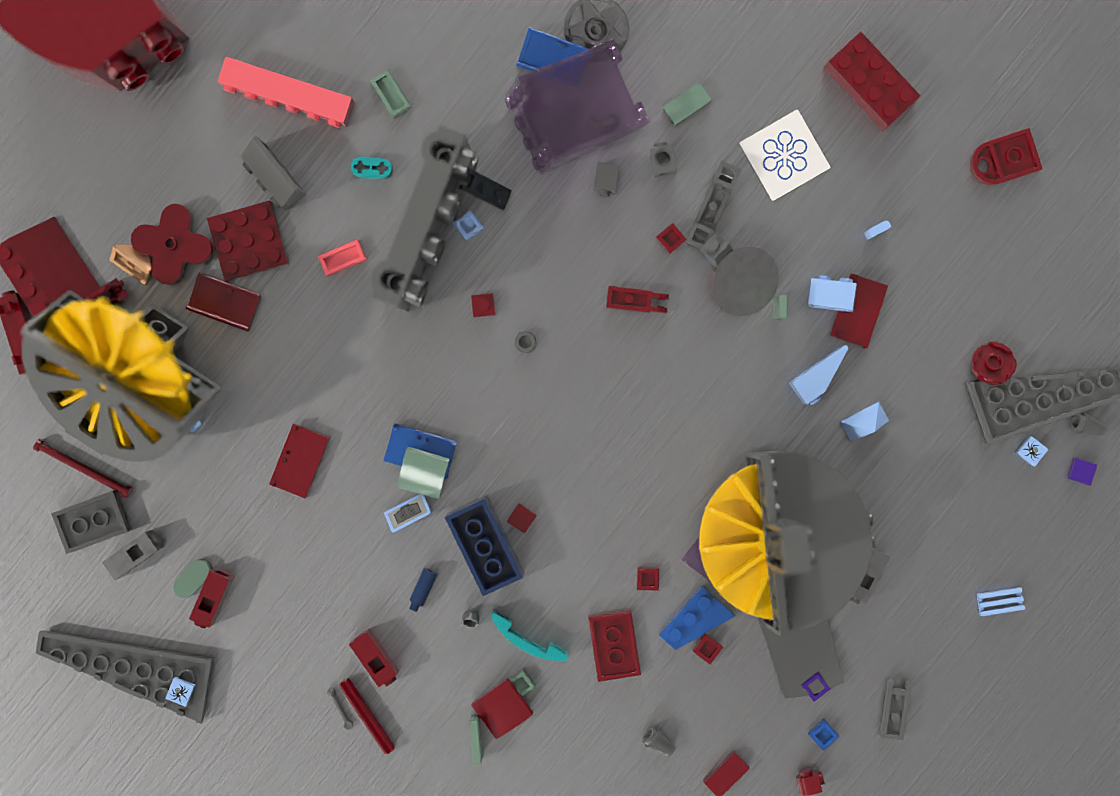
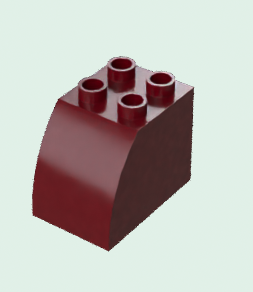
M0 0V27L16 42L66 74L88 84L110 90L121 91L123 88H126L128 91H133L141 87L149 79V74L146 71L159 61L162 64H169L175 61L184 52V47L181 44L189 39L161 0Z

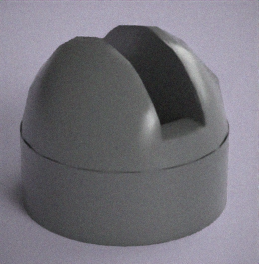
M471 609L464 612L461 623L467 628H476L479 624V614L477 611L471 612Z

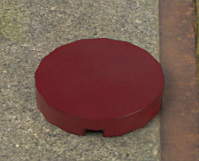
M989 342L988 344L981 345L972 355V371L979 380L986 384H1003L1016 371L1017 362L1013 352L1002 343Z

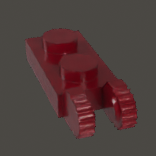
M608 286L606 308L650 313V311L667 313V308L663 306H651V298L669 300V294Z

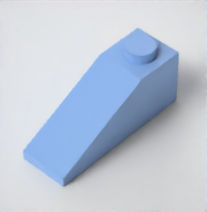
M841 345L789 382L803 404L810 403L813 405L822 399L821 394L826 391L848 350L847 345Z

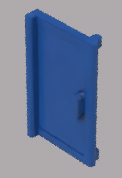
M529 27L516 66L579 88L591 49Z
M394 423L383 461L402 466L407 446L449 458L444 478L447 479L457 441Z

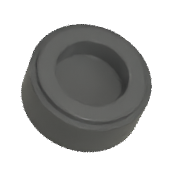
M520 332L515 338V347L522 353H529L536 347V338L531 332Z

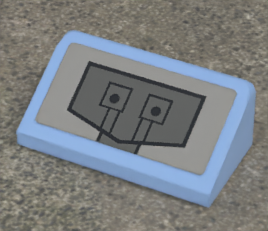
M419 494L384 512L392 533L429 515L433 511L425 496Z

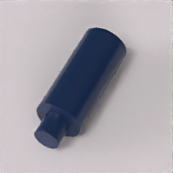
M423 568L409 599L412 602L409 607L410 610L417 612L419 606H424L438 573L431 569Z

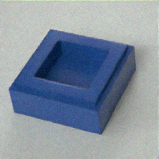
M824 719L808 732L809 736L823 751L840 737Z

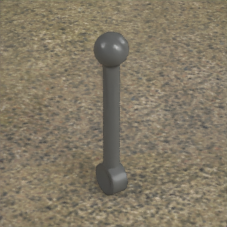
M333 688L328 689L327 695L333 699L345 722L344 728L350 730L353 722L347 719L335 696L336 691Z

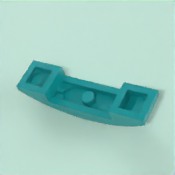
M493 610L491 618L499 631L521 650L536 657L552 661H567L569 658L567 651L551 642L544 649L510 629L513 620L497 610Z

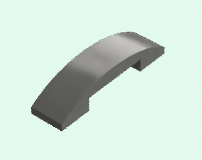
M724 161L720 162L686 243L701 248L713 236L742 169Z

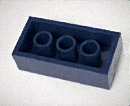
M487 495L447 513L445 520L482 596L523 578L524 571Z

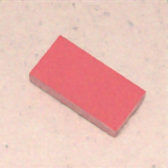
M358 239L318 256L327 277L367 260Z

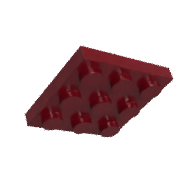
M265 201L207 218L224 281H232L289 264L272 201Z

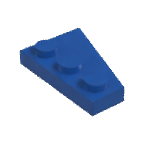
M702 586L659 633V636L677 650L735 617V615Z

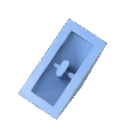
M876 402L841 421L840 424L849 441H853L877 431L889 420L880 403Z

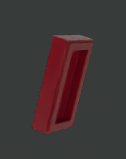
M733 751L703 782L716 796H723L750 767Z

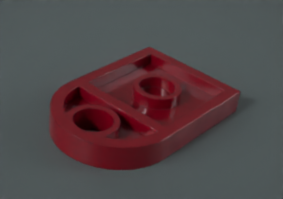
M1030 128L981 144L974 150L970 160L971 171L975 178L987 185H997L1043 169ZM980 160L988 164L986 172L978 169V162Z

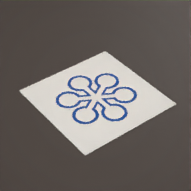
M798 109L739 142L772 201L831 168Z

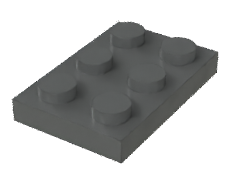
M115 490L51 513L66 554L130 531Z

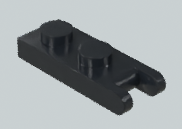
M470 169L468 174L471 175L468 185H460L459 189L497 209L504 210L512 190Z

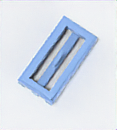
M1015 587L976 594L980 616L1025 610L1022 602L1024 601L1023 596L1021 595L1022 588ZM1016 594V597L987 602L982 600L984 598ZM1017 602V605L984 610V607Z

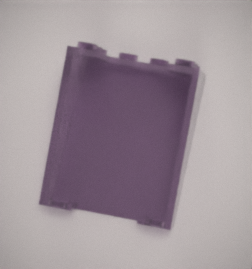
M614 39L519 76L506 93V105L509 110L513 111L515 126L518 130H521L524 136V146L527 150H530L533 157L532 164L536 171L539 170L540 175L645 127L650 122L642 102H637L634 105L617 66L623 58Z

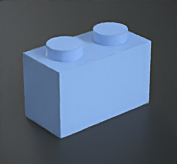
M821 275L817 279L812 278L808 305L813 308L854 312L857 283H853V280L848 278H840L839 281H832L831 277Z

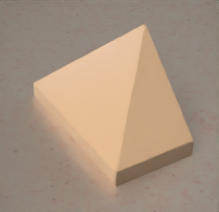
M115 244L109 261L146 285L152 268L149 255L137 252L132 245Z

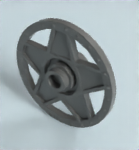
M578 0L566 14L564 21L565 39L572 43L571 38L584 40L585 47L591 49L588 58L589 62L599 63L611 60L622 51L628 40L629 22L626 13L614 0H595L612 5L601 12L597 10L591 0ZM579 6L582 21L569 26L571 16ZM619 16H621L624 25L623 37L613 27ZM603 45L617 48L609 55L598 57Z

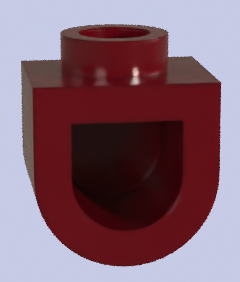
M811 768L799 771L796 780L800 795L808 796L823 792L821 785H824L825 782L822 771L817 772Z

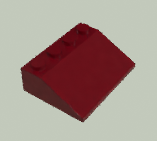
M55 217L20 232L0 244V266L34 318L69 290L84 299L101 287Z

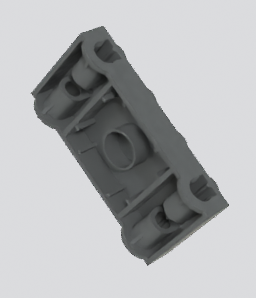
M439 125L438 130L429 134L422 143L421 152L425 161L387 260L375 266L370 279L374 290L373 298L407 312L411 304L421 307L425 300L430 282L421 277L427 263L435 266L438 265L446 245V241L442 240V237L438 234L443 222L451 225L454 224L462 204V200L458 199L459 194L455 193L459 181L469 183L471 175L468 173L470 169L475 171L478 164V159L475 158L476 152L471 150L466 135ZM450 155L448 163L441 160L444 156ZM401 277L402 281L399 282V289L394 290L392 288L393 281Z

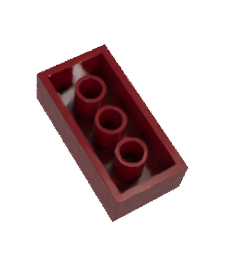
M861 31L823 67L882 131L889 127L921 97Z

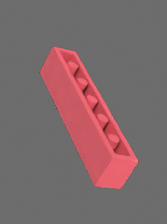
M225 57L218 83L223 86L224 91L236 94V91L245 93L244 97L257 101V98L265 100V104L277 108L278 105L286 107V111L298 114L300 111L306 113L307 118L319 121L321 118L327 120V124L340 128V125L347 127L355 103L351 97L229 57Z

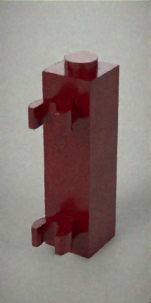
M14 290L2 293V297H0V318L13 354L11 356L13 363L16 365L19 375H27L22 356L24 336L21 333L23 327L32 320V317L20 295L15 293Z

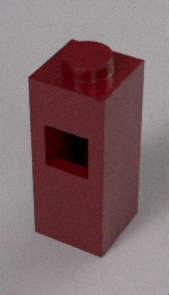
M216 568L209 571L189 617V620L194 621V625L200 628H209L215 624L235 576Z
M370 628L348 644L378 688L383 684L387 687L397 679L395 676L399 672L398 668Z

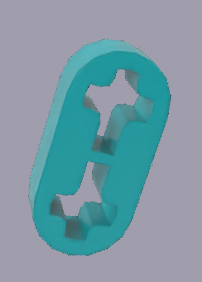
M358 157L350 165L352 173L356 177L363 179L383 180L389 178L393 172L391 163L383 158ZM360 162H362L364 166L370 167V170L364 169L362 173H359L355 167L359 166ZM384 163L388 171H384V174L381 175L379 170H374V167H381V164Z

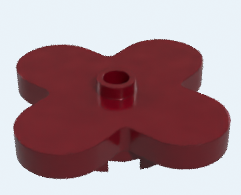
M170 204L165 207L161 213L158 226L143 224L136 227L131 234L133 248L139 253L153 256L152 275L158 282L166 285L175 284L181 279L187 262L203 264L213 254L212 242L204 235L191 232L192 214L188 208L180 204ZM173 240L174 245L173 247L169 248V244Z

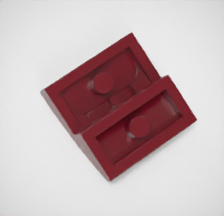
M509 678L494 686L489 692L474 700L471 704L496 740L517 727L534 713Z

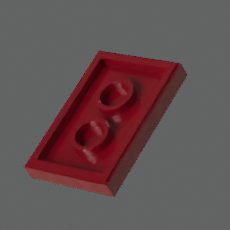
M631 610L588 616L598 682L641 675Z

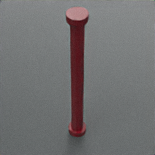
M41 438L33 446V450L41 451L121 493L125 499L132 492L133 487L125 486L45 444Z

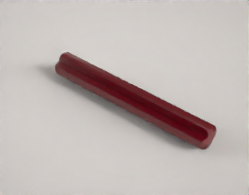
M349 678L344 679L339 684L340 689L385 755L391 753L395 749L394 744Z

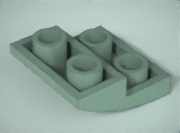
M407 446L397 487L439 499L449 458Z

